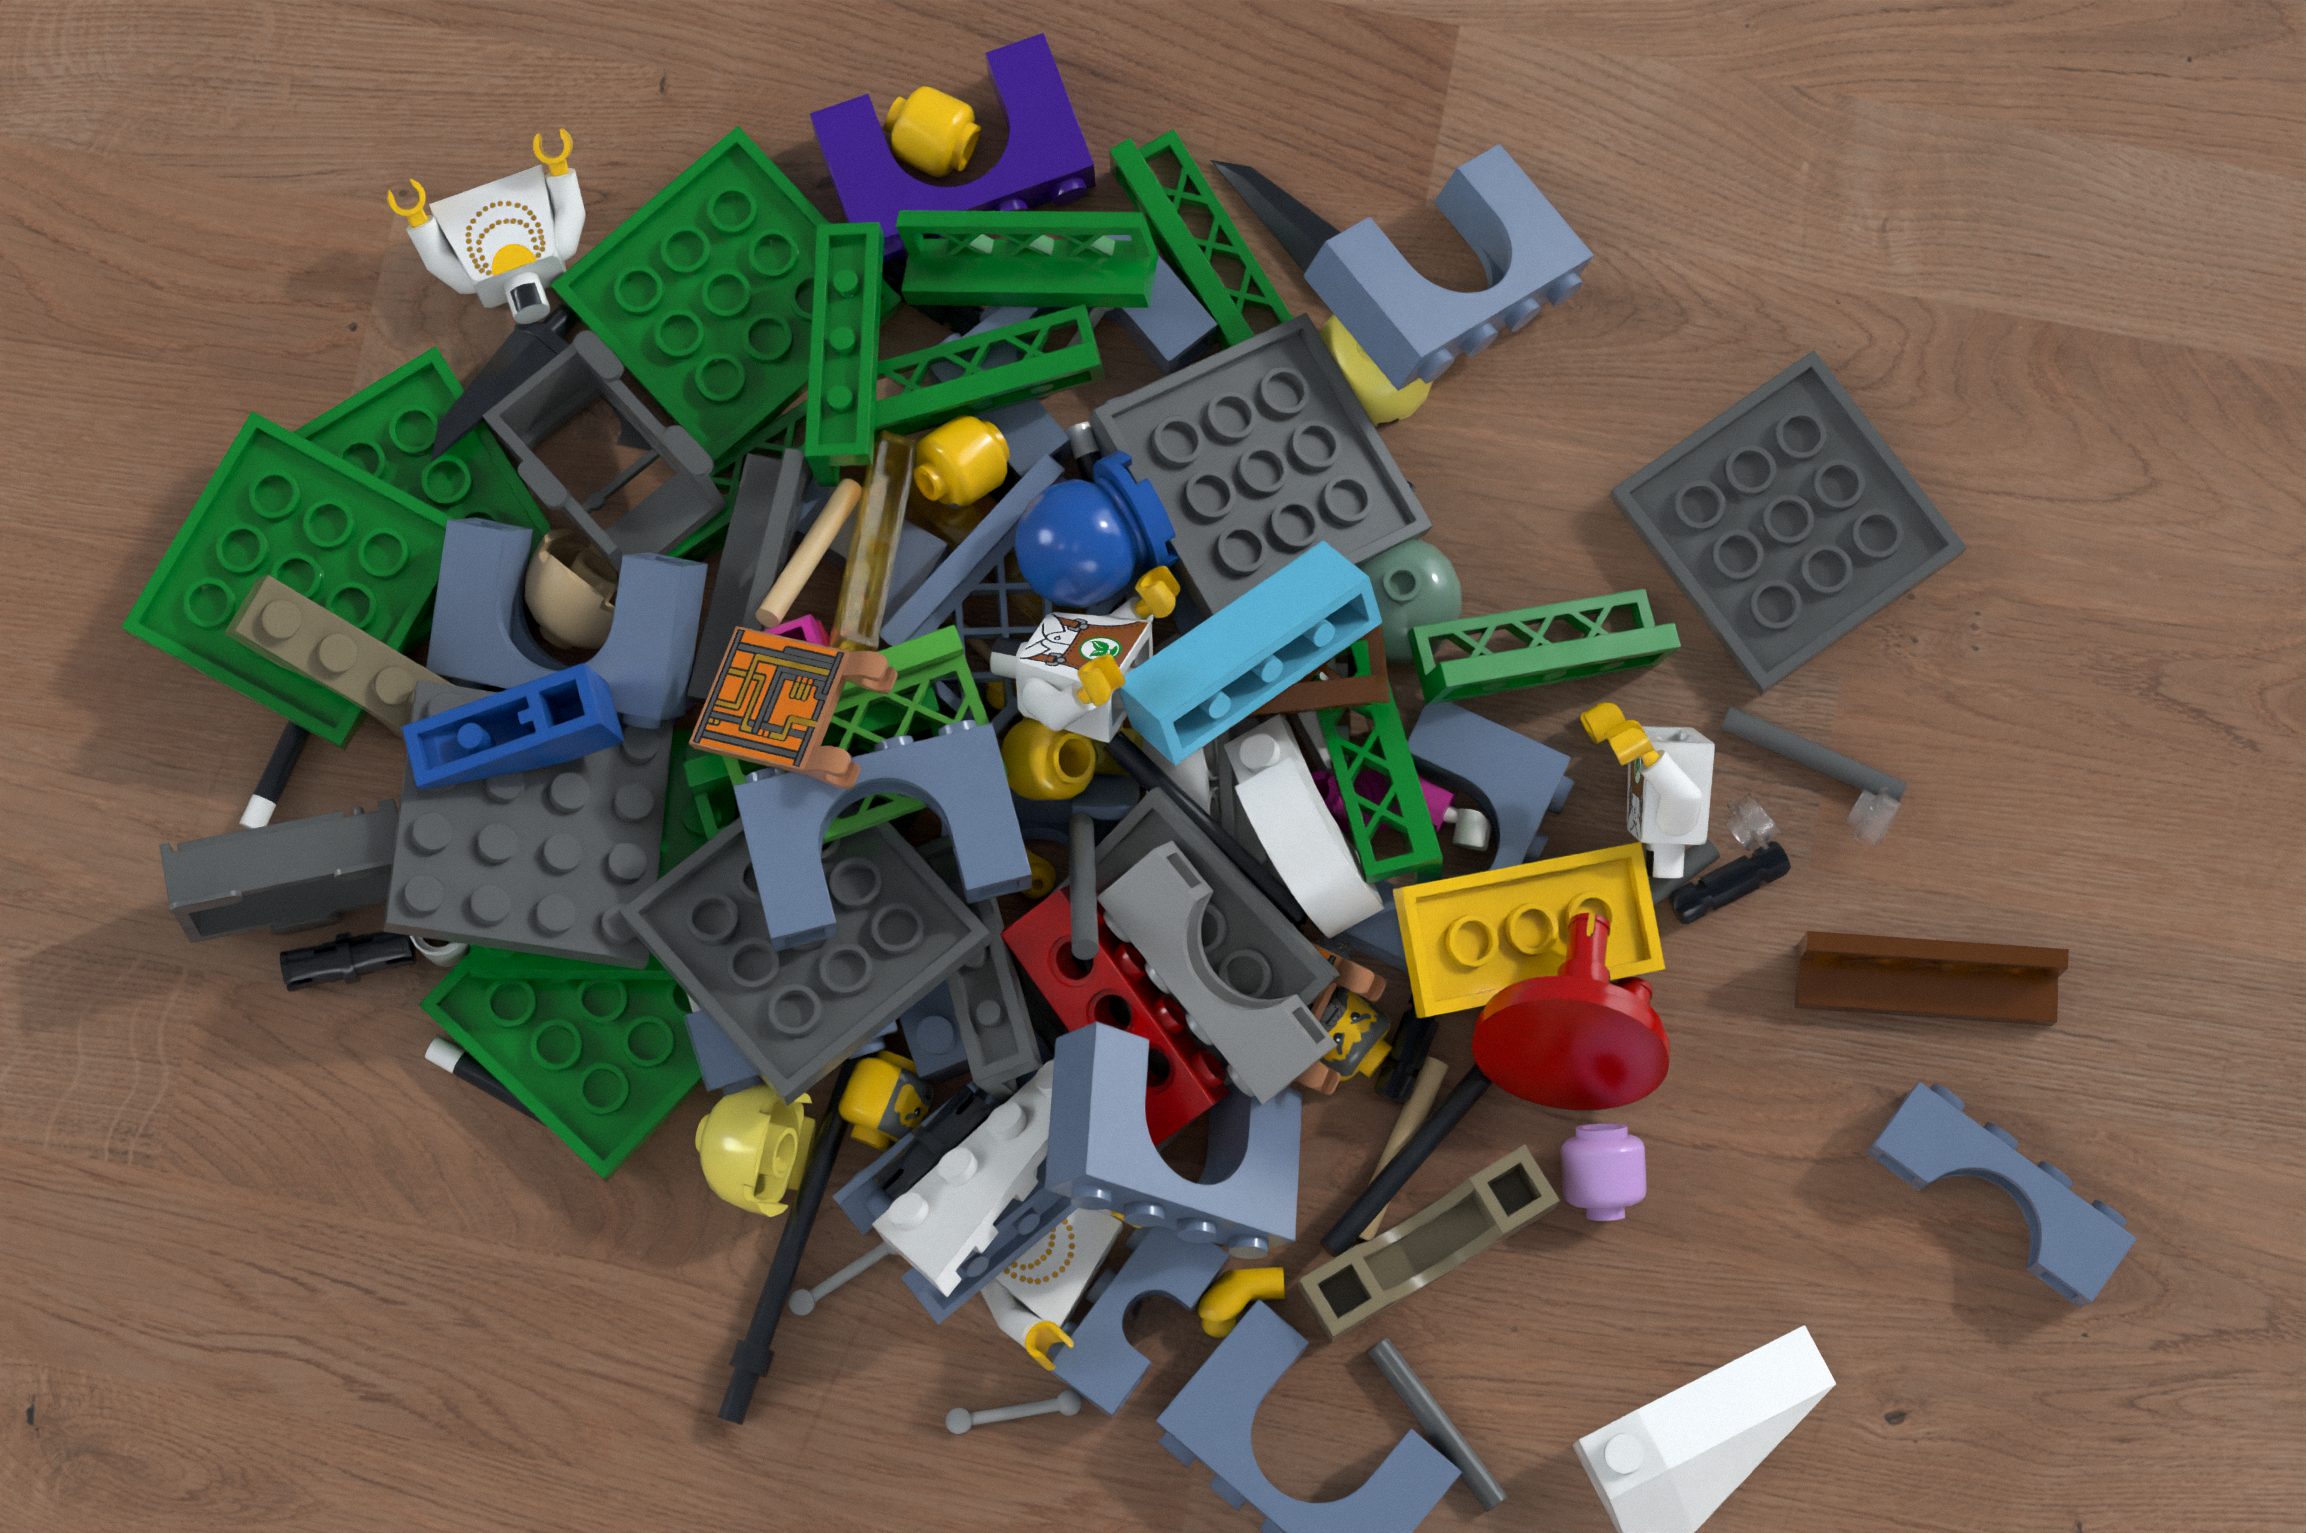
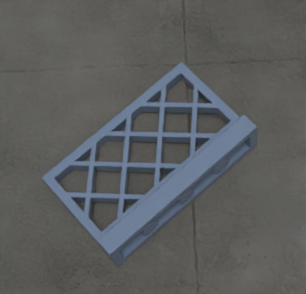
M1045 453L876 634L870 649L873 652H878L941 630L939 628L952 614L954 625L964 648V656L965 639L1031 638L1039 626L1008 627L1006 594H1036V592L1028 582L1005 583L1004 558L1012 550H1015L1014 541L1017 525L1029 502L1048 486L1067 481L1062 476L1065 469ZM1137 565L1130 582L1106 602L1100 603L1098 606L1096 604L1087 607V615L1100 616L1109 614L1146 573ZM995 569L996 583L981 584ZM970 595H997L999 627L963 628L962 603ZM1041 596L1044 620L1046 615L1052 613V602ZM971 672L974 683L1003 682L1004 708L990 722V724L993 723L995 735L997 736L1019 712L1017 694L1013 697L1012 682H1016V679L994 675L992 672ZM957 676L929 686L933 687L937 701L954 717L964 700ZM945 684H958V696ZM968 711L964 720H973L970 711Z

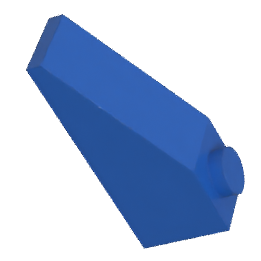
M585 663L401 727L416 786L420 790L563 764L624 743L609 683Z

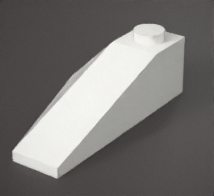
M1804 1325L1576 1441L1572 1446L1618 1533H1694L1836 1385V1382Z

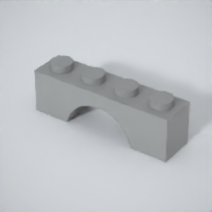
M1170 841L1154 848L1097 897V900L1106 910L1103 913L1104 920L1119 939L1127 943L1131 941L1147 962L1144 964V967L1153 983L1167 994L1173 993L1187 1010L1186 1021L1194 1034L1205 1044H1214L1230 1065H1228L1227 1070L1235 1085L1247 1096L1253 1097L1255 1095L1263 1105L1334 1049L1337 1043L1297 994L1268 1000L1251 998L1236 992L1215 974L1207 961L1201 939L1202 918L1213 890L1176 844Z

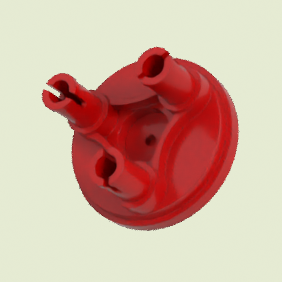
M1589 913L1576 914L1569 920L1566 961L1558 968L1557 976L1536 977L1507 986L1488 1001L1475 1022L1472 1039V1053L1475 1062L1485 1076L1493 1083L1519 1098L1559 1109L1603 1110L1628 1105L1648 1096L1666 1078L1670 1060V1042L1660 1017L1650 1006L1653 988L1646 980L1630 976L1619 978L1618 983L1613 982L1610 984V971L1605 966L1611 926L1606 918L1598 914L1595 915L1593 933H1591L1590 937L1587 936Z

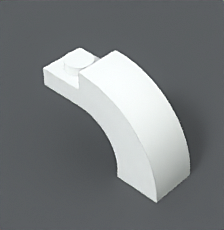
M1278 714L1226 743L1224 748L1239 781V785L1235 786V790L1272 863L1315 925L1330 939L1383 910L1385 907L1374 882L1366 883L1357 850L1341 831L1325 805L1312 779L1290 724Z

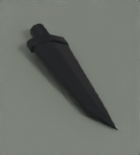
M1210 160L1304 273L1325 241L1341 233L1340 230L1253 167Z
M561 304L542 323L538 321L529 324L517 323L514 326V331L439 422L431 462L485 421L482 415L570 346L562 339L578 323L577 316L570 308Z

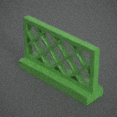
M955 625L878 651L877 653L887 658L888 667H893L898 672L892 690L888 694H880L846 681L829 726L845 732L838 748L847 751L854 737L874 746L886 740L859 727L868 707L883 701L907 711L895 737L906 736L915 715L944 727L954 722L964 721L968 711H970L972 719L977 722L978 727L990 724L966 662L964 648ZM957 676L964 700L954 720L921 706L931 684ZM917 689L912 701L899 696ZM856 711L850 723L838 718ZM1001 754L1006 777L1009 778V773ZM722 755L732 785L745 784L746 776L742 773L738 759ZM892 793L867 796L857 814L844 819L838 817L834 819L826 833L823 844L928 806L914 798ZM876 796L889 802L870 809Z

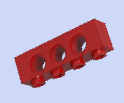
M1069 884L1057 890L1001 932L1000 935L1069 1032L1094 1022H1099L1149 1039V1048L1161 1051L1168 1058L1170 1063V1075L1168 1078H1161L1155 1075L1147 1066L1145 1115L1151 1140L1156 1147L1230 1094V1091L1223 1083L1226 1080L1225 1072L1216 1057L1205 1048L1199 1049L1185 1030L1187 1021L1179 1005L1168 995L1164 994L1161 996L1150 981L1144 967L1146 960L1138 949L1130 942H1123L1108 927L1103 917V913L1106 910L1098 900L1099 951L1093 957V968L1091 972L1080 969L1074 963L1071 955ZM1112 994L1121 996L1130 1005L1132 1019L1129 1025L1119 1023L1112 1016L1109 1009V1001Z

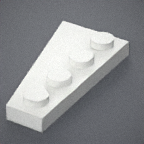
M1054 1059L1044 1064L1036 1075L1007 1102L993 1110L984 1123L955 1149L946 1153L929 1173L907 1193L899 1196L891 1204L890 1208L872 1224L881 1237L946 1297L951 1294L962 1280L956 1270L972 1250L982 1254L999 1233L993 1223L1012 1199L1023 1202L1039 1182L1036 1179L1037 1167L1047 1156Z

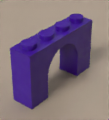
M1044 33L985 53L988 76L1008 126L1009 139L1006 149L997 164L984 176L971 183L955 187L932 186L914 179L901 169L888 148L869 94L810 113L814 134L846 222H880L884 232L883 263L892 258L906 260L909 255L896 228L899 210L1029 211V209L1049 202L1057 206L1075 202L1086 195L1087 189L1096 186L1093 160ZM921 233L924 239H947L938 234Z

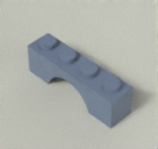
M1921 1082L1916 1084L1903 1099L1865 1153L1917 1191L1938 1180L1954 1176H1971L1995 1184L2016 1202L2026 1220L2030 1238L2026 1270L2078 1308L2093 1302L2137 1239L2124 1229L2127 1225L2126 1219L2107 1204L2094 1200L2090 1205L2069 1190L2073 1182L2053 1165L2040 1161L2036 1166L2015 1151L2019 1143L2002 1128L1990 1122H1986L1984 1127H1982L1962 1112L1965 1104L1948 1089L1935 1083L1930 1088Z

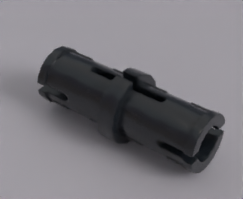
M383 931L353 937L350 932L337 934L335 941L280 952L281 971L289 992L345 980L347 985L360 982L363 975L391 968L412 966L417 963L415 946L410 935Z
M965 1084L925 1127L919 1123L910 1132L914 1138L879 1174L872 1178L894 1201L899 1196L907 1193L939 1163L946 1153L962 1143L992 1113L988 1105L979 1096L976 1097L975 1093Z

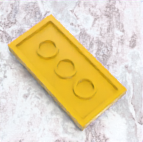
M1641 842L1393 889L1417 1018L1485 1006L1496 993L1509 985L1536 977L1557 976L1558 968L1566 961L1569 936L1568 922L1571 917L1580 913H1589L1587 936L1589 937L1593 933L1596 914L1603 916L1610 923L1611 931L1608 936L1605 966L1610 971V980L1665 969Z

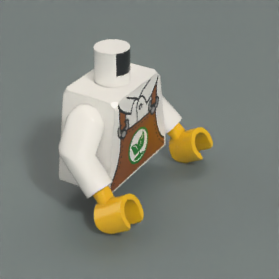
M1166 566L1156 567L1144 574L1138 580L1135 587L1141 598H1130L1111 614L1095 616L1054 612L1046 615L1028 642L999 637L996 640L990 659L991 672L994 675L1016 679L1018 710L1023 716L1040 721L1053 731L1065 729L1092 739L1110 743L1127 716L1118 691L1126 682L1124 676L1153 657V615L1156 618H1163L1172 613L1176 602L1175 597L1180 592V585Z
M1609 702L1597 704L1580 715V721L1595 744L1608 739L1621 766L1628 765L1627 829L1640 842L1647 843L1645 864L1647 876L1681 878L1684 871L1685 844L1701 845L1705 844L1707 840L1715 744L1694 728L1641 726L1638 721H1626L1621 709L1617 705Z

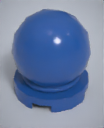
M1118 450L1098 460L1093 465L1094 483L1071 479L1048 486L1029 502L1018 522L1014 543L1020 572L1037 594L1058 606L1086 608L1106 602L1130 582L1137 565L1147 573L1159 566H1166L1169 569L1179 562L1180 556L1173 551L1168 553L1165 542L1175 538L1176 535L1165 507L1148 478L1136 484L1125 469L1132 465V458L1129 454Z

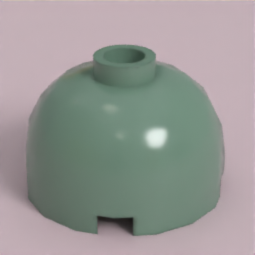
M1412 539L1378 555L1359 567L1370 578L1383 622L1380 625L1383 627L1386 665H1412L1415 663L1407 635L1411 628L1460 619L1462 613L1461 584L1452 562L1435 545L1421 539ZM1448 639L1429 642L1433 656L1443 648L1444 643Z

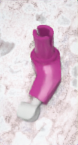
M1376 770L1359 773L1353 783V788L1357 795L1379 806L1388 793L1382 773ZM1325 771L1314 772L1311 774L1312 779L1341 831L1352 834L1335 777ZM1418 775L1435 833H1441L1447 823L1454 824L1453 845L1485 851L1488 847L1491 833L1490 821L1481 812L1476 810L1455 808L1456 794ZM1361 812L1365 827H1367L1372 817ZM1382 822L1376 832L1391 827Z

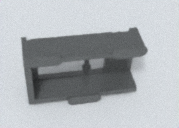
M582 331L576 335L569 347L482 416L502 446L520 464L518 473L524 482L548 508L554 510L561 509L620 575L623 555L650 552L666 556L727 507V504L709 476L713 469V461L707 452L682 426L673 425L666 429L619 379L623 374L624 367L616 355L594 332ZM603 394L652 449L599 492L590 493L586 498V502L581 506L541 460L532 453V450ZM661 457L676 474L604 532L589 514L592 511L601 510L605 506L607 499Z
M394 798L378 801L379 811L365 813L362 807L353 809L354 816L345 817L343 811L217 835L177 843L178 851H173L169 843L159 845L170 913L175 915L190 943L270 927L273 935H286L341 922V913L386 904L398 818V808Z

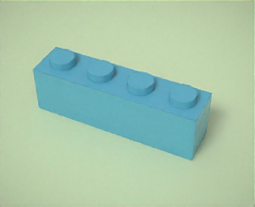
M1323 540L1124 676L1126 682L1118 691L1131 727L1169 761L1177 765L1383 623L1370 578Z

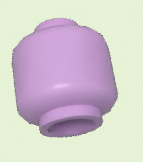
M1598 1123L1577 1126L1576 1136L1567 1139L1561 1146L1563 1198L1567 1203L1575 1207L1586 1208V1219L1594 1221L1625 1218V1207L1635 1205L1645 1197L1647 1191L1645 1146L1640 1138L1628 1134L1627 1125Z

